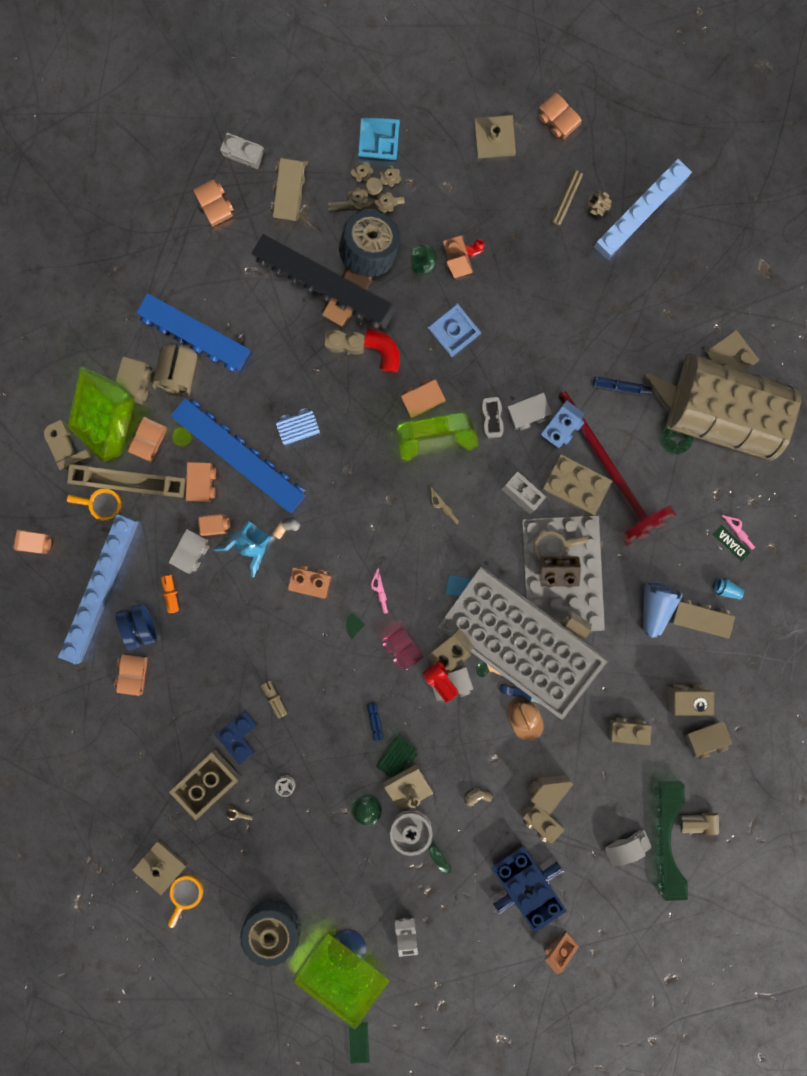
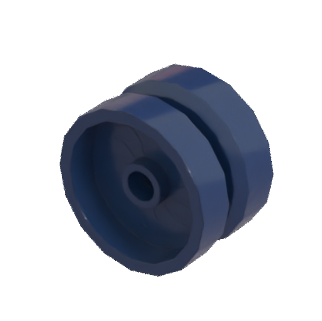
M143 603L132 606L131 612L127 609L116 612L115 619L119 634L130 652L141 648L142 642L146 646L157 642L155 625L147 607Z

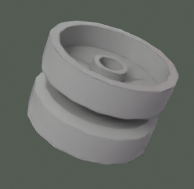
M409 808L395 815L390 826V838L394 848L401 854L408 856L419 855L426 851L431 844L432 827L431 821L425 813L418 809ZM411 829L414 833L410 834L408 833V830Z

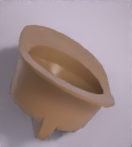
M518 697L513 699L508 705L507 713L514 732L524 741L537 739L543 732L544 724L536 704Z

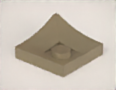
M737 330L706 351L710 360L724 363L743 371L748 370L760 361Z

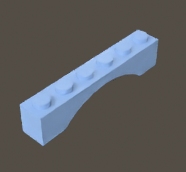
M677 159L597 241L594 247L608 260L692 172Z

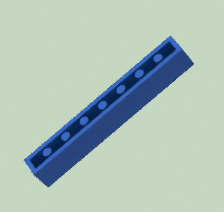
M184 398L171 414V417L292 514L306 497L303 494L305 490L297 483L293 486L288 482L290 478L282 471L277 473L273 469L275 465L267 459L265 461L261 460L258 457L260 453L254 448L248 449L243 445L245 441L238 435L233 437L229 434L230 429L223 423L218 425L213 421L215 417L208 411L203 413L199 409L201 405L195 400L191 399L189 401Z

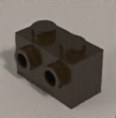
M540 556V586H580L581 564L579 556Z

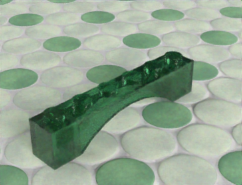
M658 781V787H655V797L658 799L655 813L656 818H659V825H656V835L659 837L660 842L657 845V856H660L657 872L659 876L661 875V883H658V893L665 901L688 900L687 880L675 864L671 849L673 824L680 809L685 804L684 783L681 781Z

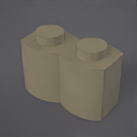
M330 330L326 332L325 347L331 352L346 351L350 354L364 353L365 336L357 332L345 334L338 330Z

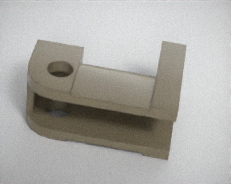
M59 420L50 424L44 430V437L59 470L63 469V471L69 469V464L79 465L94 458L91 451L87 449L77 454L75 453L68 437L71 435L66 421Z

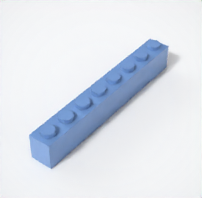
M121 514L116 515L58 658L75 665L82 663L139 521Z

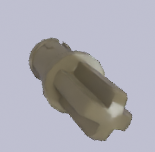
M270 680L261 685L260 687L268 700L267 704H270L276 718L285 716L287 712L279 698L281 696H278L272 681Z

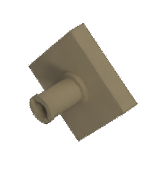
M513 115L474 119L477 159L516 155Z
M417 764L383 782L384 788L400 812L408 807L415 808V804L419 806L421 800L434 794Z
M158 840L132 871L157 893L162 895L185 869L187 864Z

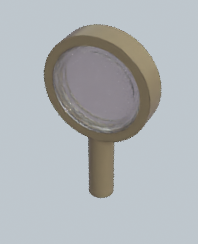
M544 532L535 540L534 553L539 560L540 556H565L568 547L588 543V537L585 535L565 540L557 532Z

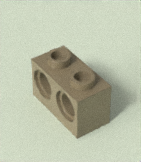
M458 629L436 646L427 655V658L433 665L441 662L445 669L450 672L458 665L456 662L460 659L465 661L471 656L470 651L474 645ZM455 645H459L462 650H458ZM442 655L445 656L448 659V661L444 660L442 658Z

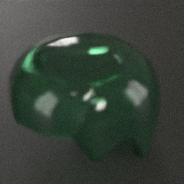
M419 244V248L412 250L411 267L415 273H428L433 270L436 264V252L428 244Z
M358 797L351 806L353 819L361 825H373L381 817L382 808L380 803L373 797Z

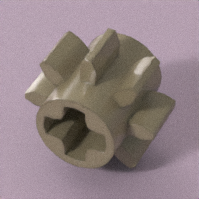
M599 191L593 193L588 199V207L591 208L590 212L595 216L598 214L603 216V214L608 213L612 202L609 199L610 195L604 191L602 193Z

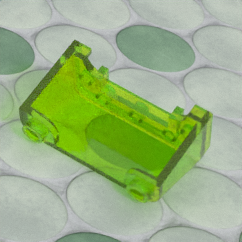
M466 413L400 424L396 430L401 463L411 461V458L418 454V441L455 435L456 443L466 448L467 451L476 450L479 447L471 417Z

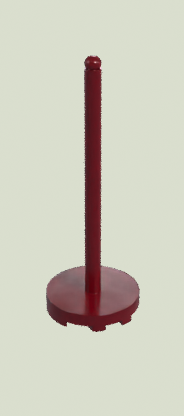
M566 391L560 392L559 398L563 404L567 400L576 407ZM583 417L584 423L580 427L582 434L640 521V523L621 536L626 546L633 545L631 543L632 540L647 537L650 535L649 530L661 528L666 524L664 520L670 516L676 517L677 514L669 505L648 517Z

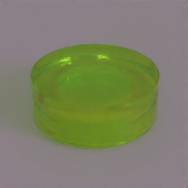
M179 427L174 430L172 440L176 445L185 447L191 443L192 434L186 428Z

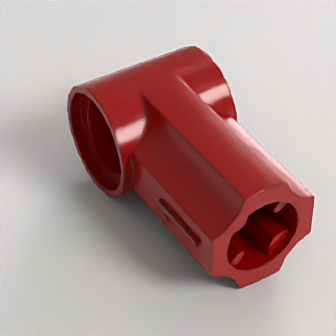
M437 662L423 672V676L428 684L432 687L434 686L445 703L459 694L441 662Z

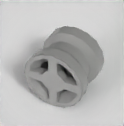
M281 776L275 785L277 794L282 797L290 796L294 791L295 781L291 776Z

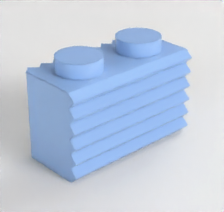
M308 408L297 411L298 415L290 417V414L279 417L280 421L276 422L284 445L320 433L313 410L308 411Z

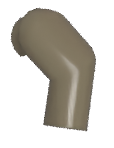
M476 788L467 793L464 801L470 807L479 800L490 803L493 793Z

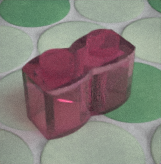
M403 626L383 639L385 643L382 645L389 654L391 652L396 657L394 662L399 669L404 668L406 671L424 658Z

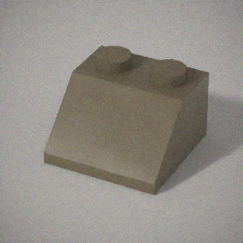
M567 775L539 778L537 782L533 781L528 787V795L533 803L550 815L573 786V782Z

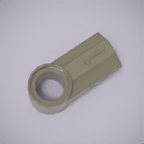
M707 812L701 815H681V832L718 835L719 814Z

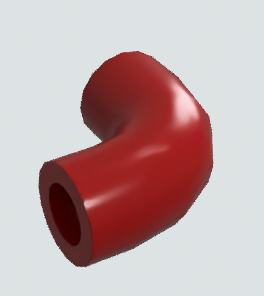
M367 328L364 347L374 348L380 352L381 362L379 369L398 373L400 351L396 342L387 333Z

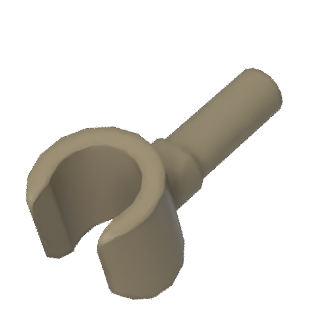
M233 806L226 807L229 811H232L231 814H225L229 820H235L236 818L252 820L253 816L237 812Z

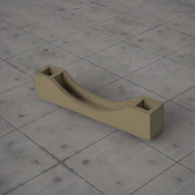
M69 464L67 484L186 498L187 479Z

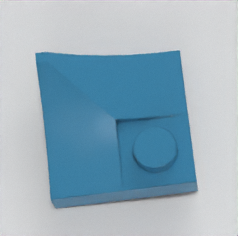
M361 118L358 157L396 160L400 120Z

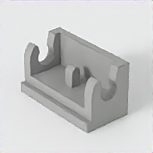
M518 471L501 489L529 515L546 498L542 492Z

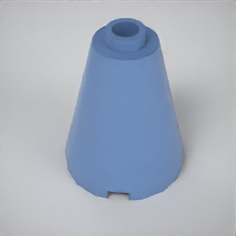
M648 582L645 584L643 631L646 632L647 636L657 637V635L663 633L682 599L683 592L678 589L677 592H674L671 586L651 582L650 586Z

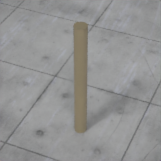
M404 196L395 197L397 204H405ZM368 199V203L363 205L362 208L376 207L375 201L378 199ZM348 201L328 203V211L356 209L354 205L350 206Z

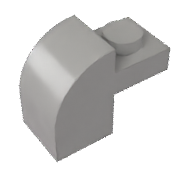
M639 830L628 839L614 841L605 850L612 866H618L646 856L645 852L652 848L645 830Z
M402 918L395 920L399 957L418 955L415 919Z

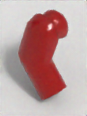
M477 239L476 242L470 245L465 244L468 256L473 257L484 250V241Z

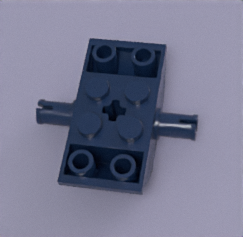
M523 846L491 867L507 891L506 896L493 903L499 914L514 904L535 933L567 912L549 881L561 872H564L557 861L545 870H540ZM528 884L531 886V889L527 890L525 886Z

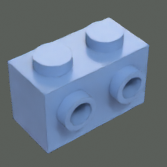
M566 400L541 435L558 448L563 443L567 445L573 437L571 435L573 430L578 431L583 425L584 421L582 419L585 413Z

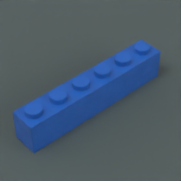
M148 293L136 313L141 317L140 321L149 326L153 323L158 326L157 330L165 335L168 332L173 334L174 340L182 344L184 342L191 344V349L198 353L201 351L207 353V358L216 363L218 360L225 363L224 367L232 372L235 369L241 370L251 352L243 345Z

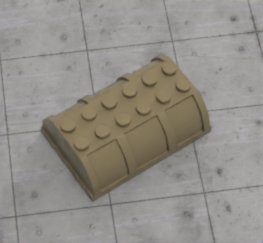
M688 353L686 354L665 428L773 461L784 452L791 440L801 405V394L797 387Z

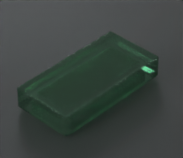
M368 1022L349 1023L350 1064L370 1063Z

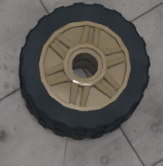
M374 210L359 211L349 217V220L344 225L339 244L340 258L344 265L350 271L366 277H376L386 273L392 267L401 243V234L397 224L386 214Z

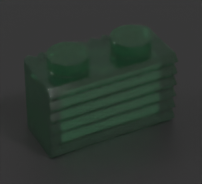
M398 734L376 763V767L392 778L406 770L405 765L408 761L411 763L418 755L416 752L417 747Z

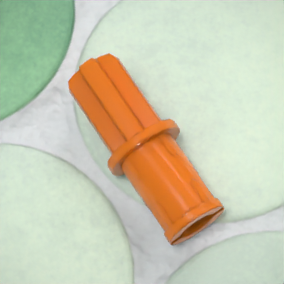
M172 574L161 576L160 579L164 592L162 596L165 597L168 613L178 612L177 591L174 588Z

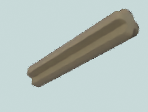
M573 171L552 218V223L561 225L583 176L581 172Z

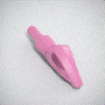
M721 515L742 542L744 541L753 550L755 546L748 539L749 536L741 529L742 521L735 517ZM732 520L737 521L738 526L734 525Z
M377 568L370 586L372 590L377 592L378 601L381 602L384 614L388 613L385 602L387 598L383 589L379 568ZM375 578L378 580L377 587L374 586Z

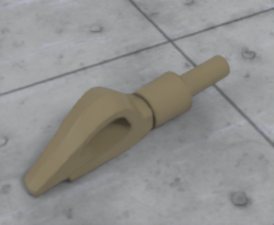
M430 486L431 505L434 508H441L445 515L449 516L455 524L459 523L460 521L452 513L453 510ZM433 496L437 498L438 504L434 503Z

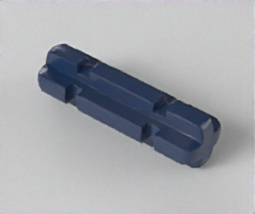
M370 703L367 705V710L370 713L369 721L371 731H373L372 736L374 741H379L383 739V733L380 730L382 727L379 713H377L378 706L377 703Z

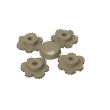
M368 162L356 163L355 168L351 170V175L356 178L357 182L362 180L367 182L366 190L355 188L354 191H349L347 193L348 204L350 206L354 205L356 209H361L363 205L368 203V193L372 195L378 194V200L375 201V205L378 207L379 212L393 211V206L397 204V199L392 197L390 192L385 194L381 191L383 185L388 184V186L392 187L394 183H400V170L388 165L385 167V170L380 171L381 178L379 180L378 178H371L373 169L370 168Z

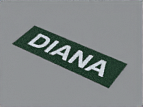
M722 525L713 534L741 562L751 553Z

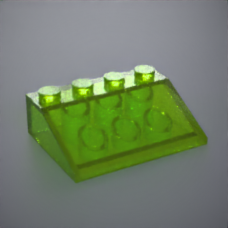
M84 367L80 368L68 428L102 462L121 456L135 397L124 386Z
M329 933L293 977V983L353 1029L357 1028L390 982L388 978Z

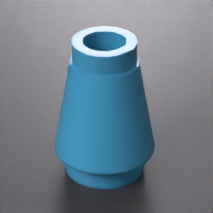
M719 578L714 585V592L718 596L740 600L744 595V589L727 578Z

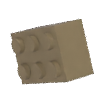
M560 454L541 490L593 516L604 499L612 480Z
M214 749L169 793L196 821L241 776Z

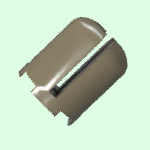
M177 343L163 345L160 349L152 388L155 390L156 386L165 390V394L182 397V393H187L190 396L198 359L196 352L189 346L182 344L179 348Z

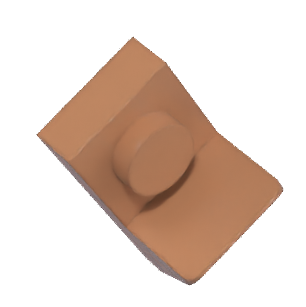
M463 236L443 241L448 257L447 264L454 278L473 273Z
M566 932L546 948L545 953L547 957L545 961L556 974H560L579 946Z

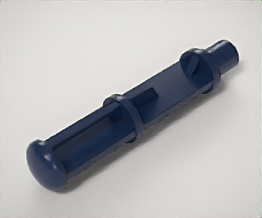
M598 376L593 378V387L638 395H651L652 392L651 387H646L643 384Z

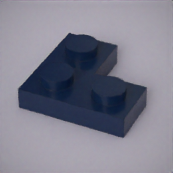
M246 710L215 735L239 765L255 753L253 748L243 738L257 726Z

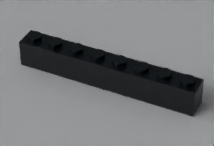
M262 234L251 253L256 258L255 262L259 265L272 267L271 271L280 276L282 273L285 274L292 283L296 285L298 282L303 284V288L310 293L316 291L320 294V298L327 302L330 300L336 302L335 306L343 311L346 308L349 309L354 317L360 320L362 318L369 320L368 324L376 329L379 326L385 329L396 311L392 303L265 234Z

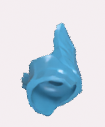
M246 521L239 531H234L229 536L224 537V540L219 542L214 551H228L235 545L242 556L253 557L250 570L251 577H254L259 569V564H261L263 554H265V547L271 537L254 524Z

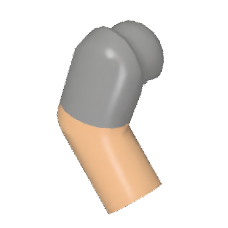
M294 518L281 520L272 535L280 539L285 530H298L300 523Z

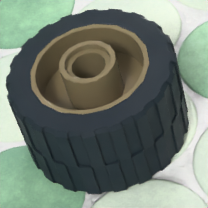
M279 901L262 902L248 913L241 929L240 944L249 960L257 963V965L265 967L279 966V964L285 963L291 958L294 951H296L301 930L299 918L296 916L295 911L286 904Z

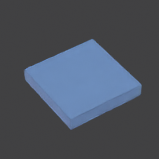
M458 303L427 327L451 358L481 334L480 330Z

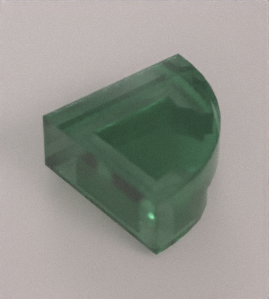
M351 612L346 621V630L350 638L353 639L365 624Z

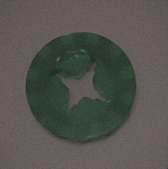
M666 428L662 436L663 446L671 453L681 454L691 447L693 437ZM676 433L679 437L685 438V440L679 441L678 445L676 441L670 439L676 436Z
M432 846L430 848L431 858L442 873L446 872L449 874L451 872L450 865L437 847Z

